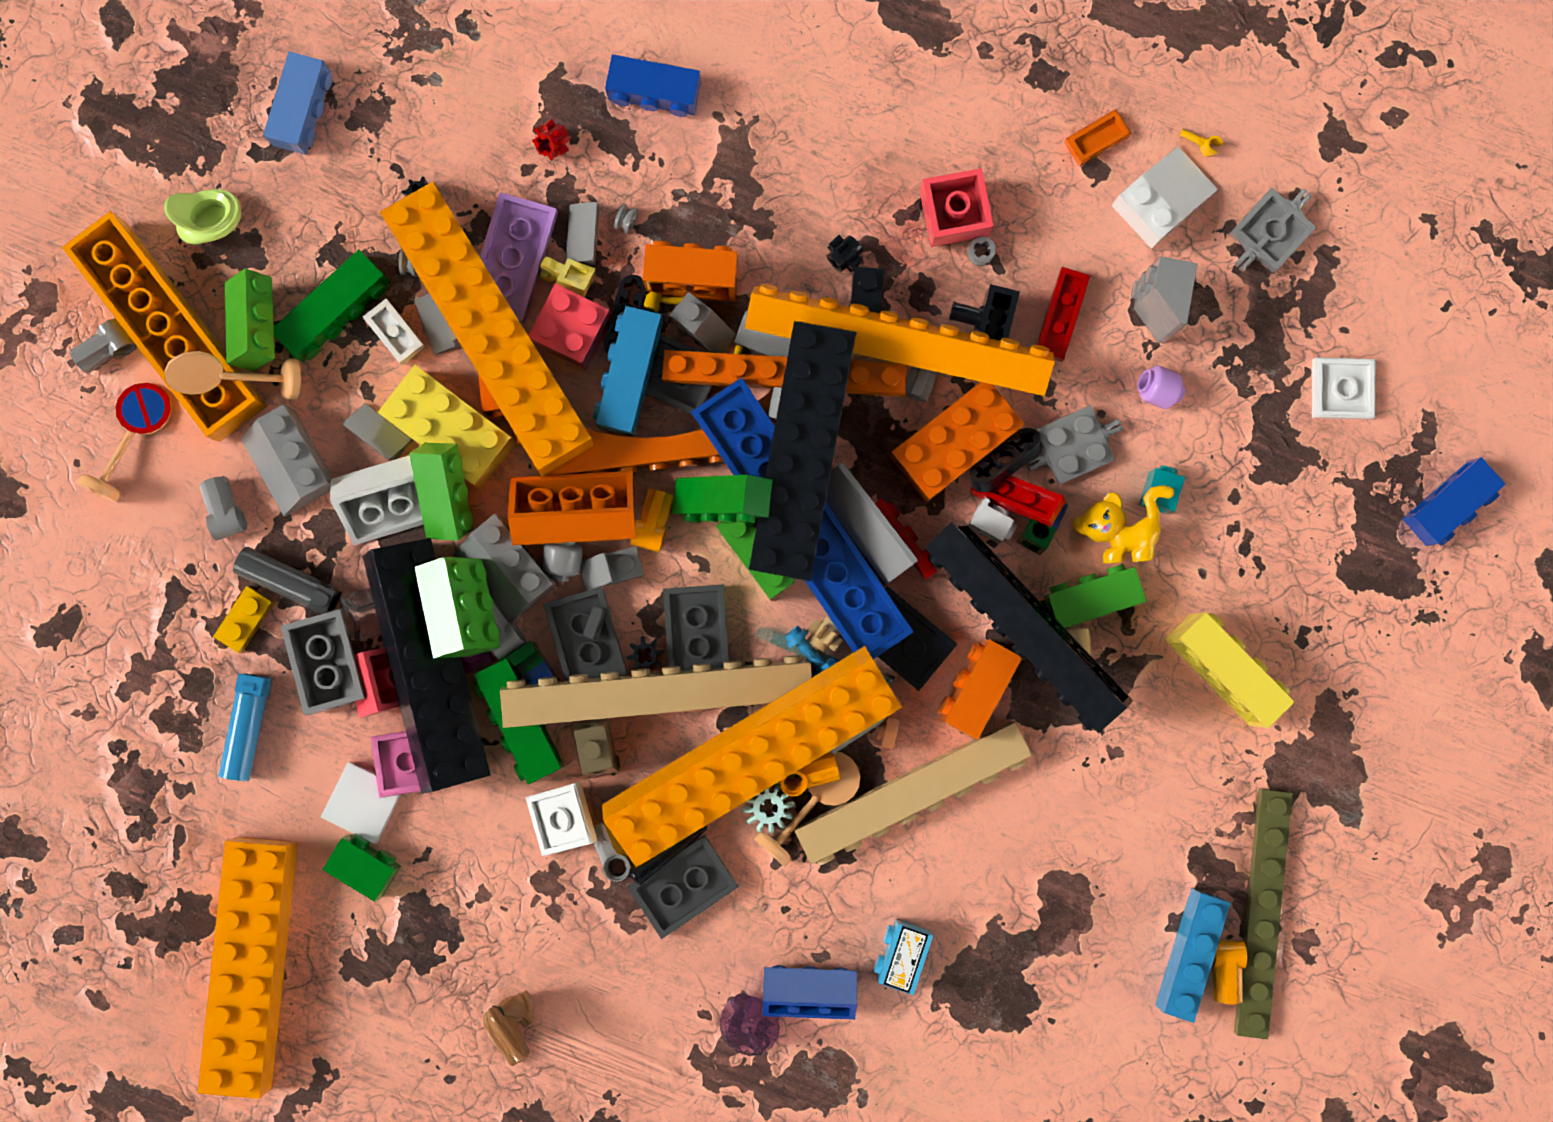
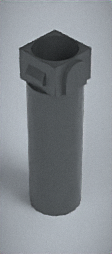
M248 546L241 550L233 565V573L312 609L315 613L324 614L334 611L343 593L331 584H325L323 581Z

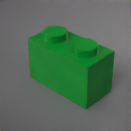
M349 834L340 839L322 870L374 902L379 900L385 894L401 865L395 862L396 857L385 850L378 852L369 846L370 841L359 835L354 834L352 836Z

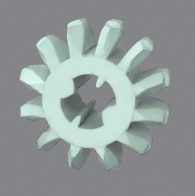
M779 782L774 785L773 791L768 788L756 795V798L753 797L747 801L754 805L743 807L744 813L754 812L747 819L749 825L757 819L759 820L756 829L758 832L763 830L765 823L768 824V831L772 834L774 833L773 823L776 822L781 829H784L786 825L781 817L789 820L793 818V814L784 809L794 807V801L783 802L789 795H786L784 792L780 795L778 794L780 790ZM771 799L772 804H777L778 808L777 810L773 809V814L768 815L766 810L760 809V804H765L764 800Z

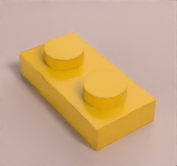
M246 586L213 637L237 653H243L275 602L251 586Z

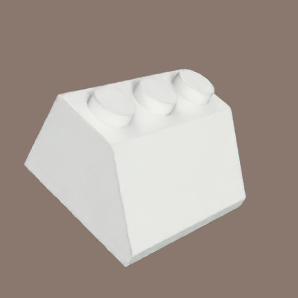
M410 456L330 479V501L353 545L424 525Z

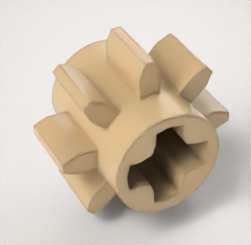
M826 616L821 622L815 619L807 629L811 633L807 641L823 654L829 648L835 652L844 641L839 637L840 633L836 626Z

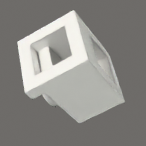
M985 497L979 503L968 526L998 544L1003 542L1004 538L1009 540L1018 524L1008 517L1010 513L998 505H993L992 508L988 506L990 500Z

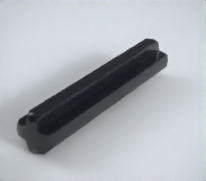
M707 825L640 866L632 868L629 874L633 881L638 885L645 883L703 834L708 828Z

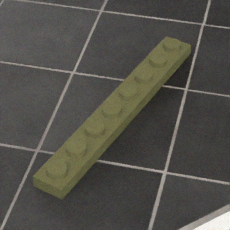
M1258 789L1243 938L1247 949V965L1245 969H1242L1243 1003H1238L1236 1007L1234 1033L1237 1036L1267 1040L1269 1036L1293 795L1290 792Z

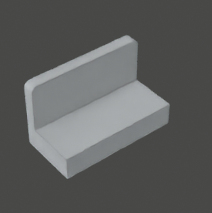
M430 294L416 298L414 302L433 352L438 355L461 346Z

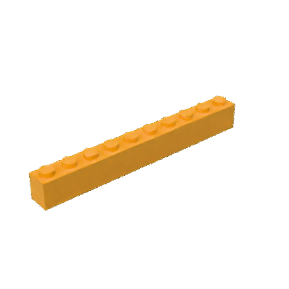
M771 284L754 286L751 293L745 329L791 339L794 321L854 331L856 332L853 353L1041 396L1046 394L1055 363L1053 353L1049 352L1047 347L1041 345H1031L1030 348L1021 346L1018 341L1010 338H1001V341L990 339L988 334L979 331H972L971 334L959 332V328L948 324H942L941 327L929 325L927 320L913 317L911 320L898 318V314L890 311H881L880 314L870 312L868 307L859 304H851L850 307L839 305V302L833 298L821 297L820 300L808 298L809 295L805 292L792 290L790 293L778 291V287Z

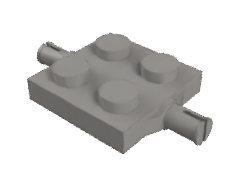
M1271 188L1229 234L1243 246L1245 252L1235 261V266L1238 267L1246 259L1239 270L1245 271L1255 259L1260 261L1272 273L1276 272L1315 230L1316 226L1305 217L1301 210L1307 201L1312 198L1310 192L1300 200L1308 192L1302 189L1291 201L1282 197Z
M1089 405L1035 429L1041 436V453L1026 463L1028 465L1037 461V463L1028 466V470L1031 472L1046 464L1059 485L1114 461L1115 459L1108 445V436L1123 431L1122 425L1111 429L1121 424V421L1116 419L1102 426L1097 420L1092 406Z

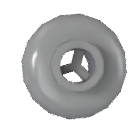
M576 542L544 544L542 557L543 571L551 574L552 580L569 581V577L576 576L581 571L583 548Z

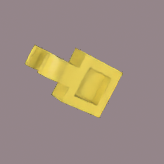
M544 257L540 265L542 271L539 277L549 282L556 280V284L585 297L595 276L596 269L569 258L565 264H562L550 257Z

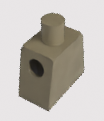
M609 719L577 722L574 736L583 775L588 778H594L619 772Z

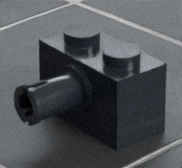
M990 284L985 293L983 305L980 308L953 301L949 320L973 325L976 331L988 334L990 339L1001 341V338H1009L1020 291Z

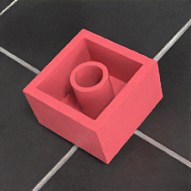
M982 168L922 180L919 191L931 247L973 240L979 236L989 237L994 224Z
M555 283L528 336L534 345L586 370L609 326L611 313L609 309Z

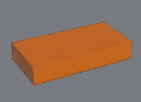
M1117 109L1067 137L1064 143L1080 167L1129 138L1132 133Z

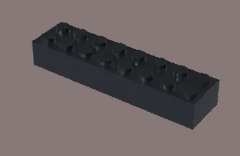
M794 321L765 477L766 479L773 480L768 518H758L749 570L811 581L856 332Z
M965 521L951 522L925 547L930 553L928 555L929 560L937 568H944L951 575L949 581L960 592L965 590L972 598L970 601L971 605L980 614L986 613L994 621L991 625L1000 636L1005 637L1007 635L1015 644L1013 646L1014 651L1023 660L1029 659L1037 667L1034 670L1036 675L1046 684L1051 682L1058 690L1056 695L1060 701L1067 707L1072 705L1080 714L1078 716L1079 721L1089 731L1094 729L1099 734L1133 702L1130 696Z
M431 538L371 549L362 558L421 794L491 776L461 657L433 658L415 572L416 566L436 560Z

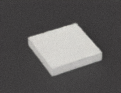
M1319 357L1312 359V418L1375 419L1376 359Z
M350 761L347 762L321 818L376 844L401 795L379 798L376 773Z
M581 782L525 797L542 856L598 841Z

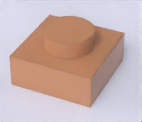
M887 716L885 722L878 725L876 739L881 740V747L894 750L900 719Z

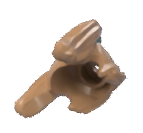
M527 990L515 996L505 998L497 1006L489 1008L483 1016V1024L489 1038L510 1066L523 1062L530 1054L529 1048L517 1027L518 1023L524 1028L532 1023V1018L534 1017V1004Z

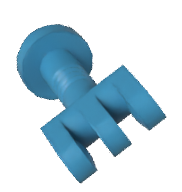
M797 625L785 635L786 644L789 648L796 645L808 661L811 662L815 668L811 672L812 677L837 663L833 657L824 661L806 640L805 636L808 634V631L805 628L801 629Z

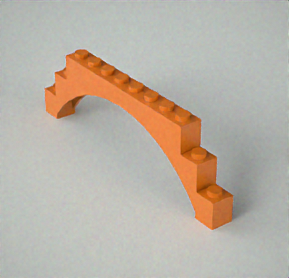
M478 376L482 411L494 420L506 419L483 380ZM773 389L758 400L767 416ZM770 419L775 426L776 420ZM585 428L592 438L594 446L552 470L551 475L633 471V474H637V469L649 468L650 472L667 470V465L679 464L680 468H690L698 466L697 461L709 460L710 464L725 462L702 429L669 437L636 438L615 436ZM516 436V442H517V444H518L521 448H523L521 442L519 441V439H518L517 436Z

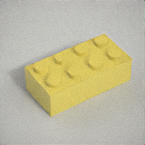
M416 365L411 368L377 412L420 445L425 442L457 444L459 455L462 458L463 476L479 489L484 486L517 443L507 433Z
M1207 612L1189 614L1164 640L1249 726L1269 728L1294 703L1288 695L1290 690L1277 679L1274 681L1266 673L1268 668L1262 661L1256 657L1252 659L1244 651L1246 646L1239 638L1234 635L1230 637L1222 629L1224 624L1215 614H1208Z

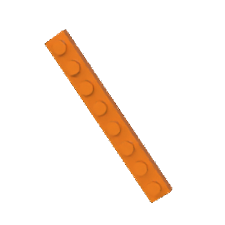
M664 350L662 381L664 383L729 386L742 377L749 388H782L787 357ZM851 361L845 393L905 397L907 365Z

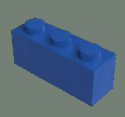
M612 54L605 90L608 100H611L616 105L628 106L629 104L640 105L642 109L654 112L662 109L679 117H686L687 114L695 116L701 86V75L699 70Z
M1482 457L1469 460L1403 517L1402 520L1425 546L1434 544L1441 546L1455 536L1453 531L1460 524L1464 526L1478 515L1475 512L1482 505L1487 506L1500 496L1498 491L1506 484Z
M782 965L764 967L762 1016L855 1020L857 1009V971L842 967L834 968L833 970L817 969L812 966L803 967L802 969L787 968Z

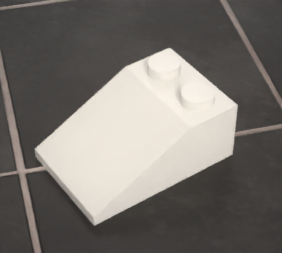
M1176 147L1117 197L1112 207L1152 249L1218 189L1179 147Z

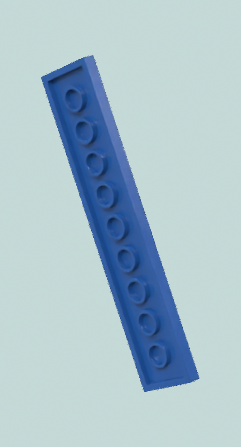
M741 377L692 410L691 413L733 475H752L765 478L775 426ZM825 501L811 581H804L852 652L854 653L865 646L871 657L875 659L912 634L913 630Z

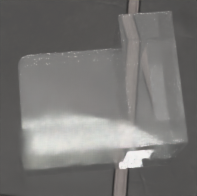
M369 588L340 597L347 631L355 641L381 633Z

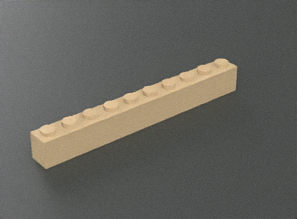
M802 655L784 656V661L772 662V658L754 659V664L742 665V661L734 660L723 662L724 667L711 668V663L694 664L693 670L682 671L680 666L663 667L660 673H650V669L631 670L632 675L619 676L618 671L600 673L601 678L588 679V674L569 676V681L557 682V677L539 678L537 684H526L525 680H511L506 682L507 686H503L500 689L503 728L767 704L811 679V662L806 659L802 660Z

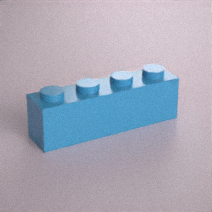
M625 306L623 314L619 313L615 325V331L619 332L616 343H611L608 352V361H611L609 373H603L600 389L604 390L601 402H596L593 412V419H596V425L600 429L635 437L664 322L661 314Z
M1191 888L1155 1004L1163 1013L1192 1023L1195 1022L1230 908V902Z

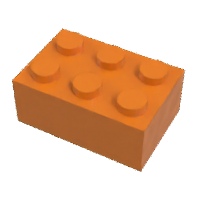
M654 241L653 245L645 244L642 281L647 294L657 292L662 296L684 297L690 292L697 299L736 302L739 264L737 251H732L731 247L715 246L714 249H703L701 245L686 243L684 247L671 246L672 244L666 241Z
M990 639L981 640L978 644H973L966 657L970 660L967 668L959 670L952 683L956 687L951 697H944L937 712L941 713L938 720L976 740L979 739L1022 660L1019 655Z

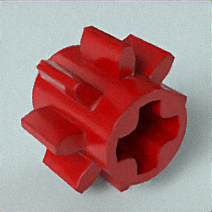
M550 119L545 124L542 123L534 129L538 135L532 142L540 155L549 156L550 160H553L557 156H562L569 151L565 144L571 140V137H569L564 125L555 124L553 119Z

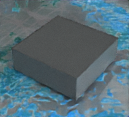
M592 607L583 636L591 639L599 637L607 614L606 610Z

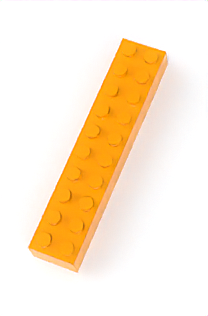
M432 181L381 210L380 214L541 477L593 447L592 438L434 182Z
M864 646L602 804L603 821L633 864L638 867L901 709L902 706Z

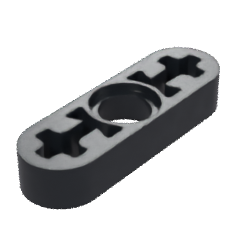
M628 275L620 282L604 341V349L607 355L611 343H616L618 332H614L619 313L624 311L625 306L636 308L628 303L630 294L626 287H632L633 283H637L638 288L641 290L640 293L635 292L632 300L633 304H638L637 309L643 310L647 292L642 278L638 275Z
M1032 428L1020 429L972 466L970 469L972 488L978 492L992 491L1038 455L1041 451L1040 433ZM1004 456H1009L1014 459L1012 462L1007 464L998 462V460Z

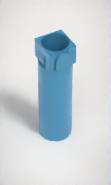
M238 673L235 687L236 693L218 773L219 777L237 781L250 780L266 700L271 690L272 678Z

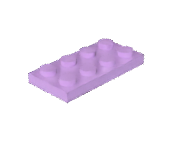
M500 192L480 259L519 322L524 324L541 271L540 265L549 245L558 210L554 207Z

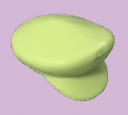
M222 189L173 194L166 199L164 204L165 214L171 222L176 224V230L181 240L192 245L212 242L227 236L237 227L241 219L239 200L232 193Z

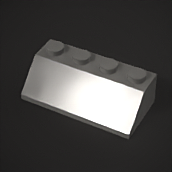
M842 462L830 473L825 501L875 576L885 586L918 560L845 464Z

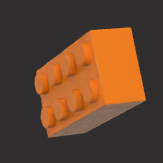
M980 382L893 450L889 457L927 503L1020 430L1025 424L993 384Z
M633 471L547 475L542 477H510L508 523L512 546L636 539Z

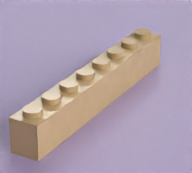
M1010 721L980 736L978 740L973 739L849 800L845 804H841L797 826L794 830L810 864L817 862L820 866L835 858L833 853L845 848L846 852L852 851L863 844L862 839L870 835L873 838H878L890 831L888 826L898 821L901 825H904L916 819V813L925 808L928 811H932L945 804L943 799L953 794L958 798L971 792V785L979 781L987 784L999 778L998 772L1008 767L1010 771L1024 766L1027 764L1025 759L1032 756L1016 722Z

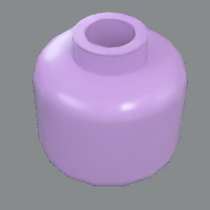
M1158 365L1145 370L1140 376L1137 385L1140 397L1144 402L1162 409H1168L1175 403H1179L1185 394L1182 376L1173 370Z

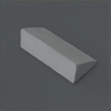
M598 202L570 205L566 260L569 258L585 265L596 266L600 212Z
M745 311L734 343L766 356L788 357L791 339L745 329L748 313Z
M366 403L343 423L346 428L389 461L398 459L412 442L410 437Z

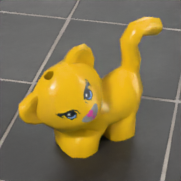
M1165 485L1151 487L1143 497L1147 517L1131 526L1126 525L1127 518L1122 509L1123 502L1121 497L1115 491L1108 493L1103 501L1095 503L1086 510L1084 515L1073 520V528L1081 535H1087L1094 542L1110 543L1111 547L1107 548L1103 553V563H1120L1122 560H1125V553H1131L1134 562L1150 561L1155 557V544L1158 542L1161 533L1160 511L1156 500L1158 497L1170 499L1174 496V490L1172 487Z

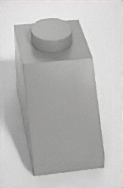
M690 292L684 296L670 314L672 324L710 353H724L737 336L712 309Z

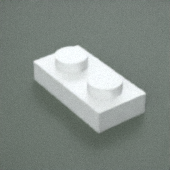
M387 299L363 316L364 320L401 365L425 348L424 344Z

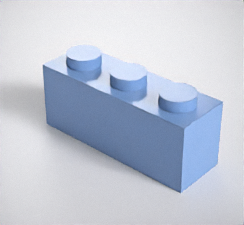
M288 52L263 134L272 146L307 155L309 146L313 145L316 135L314 128L317 118H321L324 111V95L332 85L331 70L323 60Z

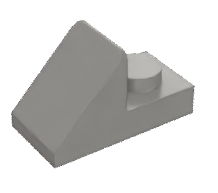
M637 546L609 554L601 553L582 561L581 574L586 591L645 576Z

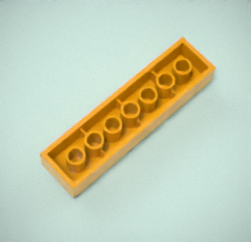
M109 211L62 246V249L207 438L221 442L267 407L249 381L221 380L220 384L214 389L202 394L191 395L180 393L169 386L165 379L164 370L170 360L185 352L200 351L209 353L219 359L223 365V372H242L238 367L226 364V351L125 220Z
M235 837L225 841L197 1094L260 1099L272 1089L298 842Z

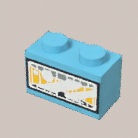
M895 919L893 926L888 925L883 939V943H886L887 946L884 955H878L873 970L874 973H877L878 983L914 995L933 938L932 932L899 919Z

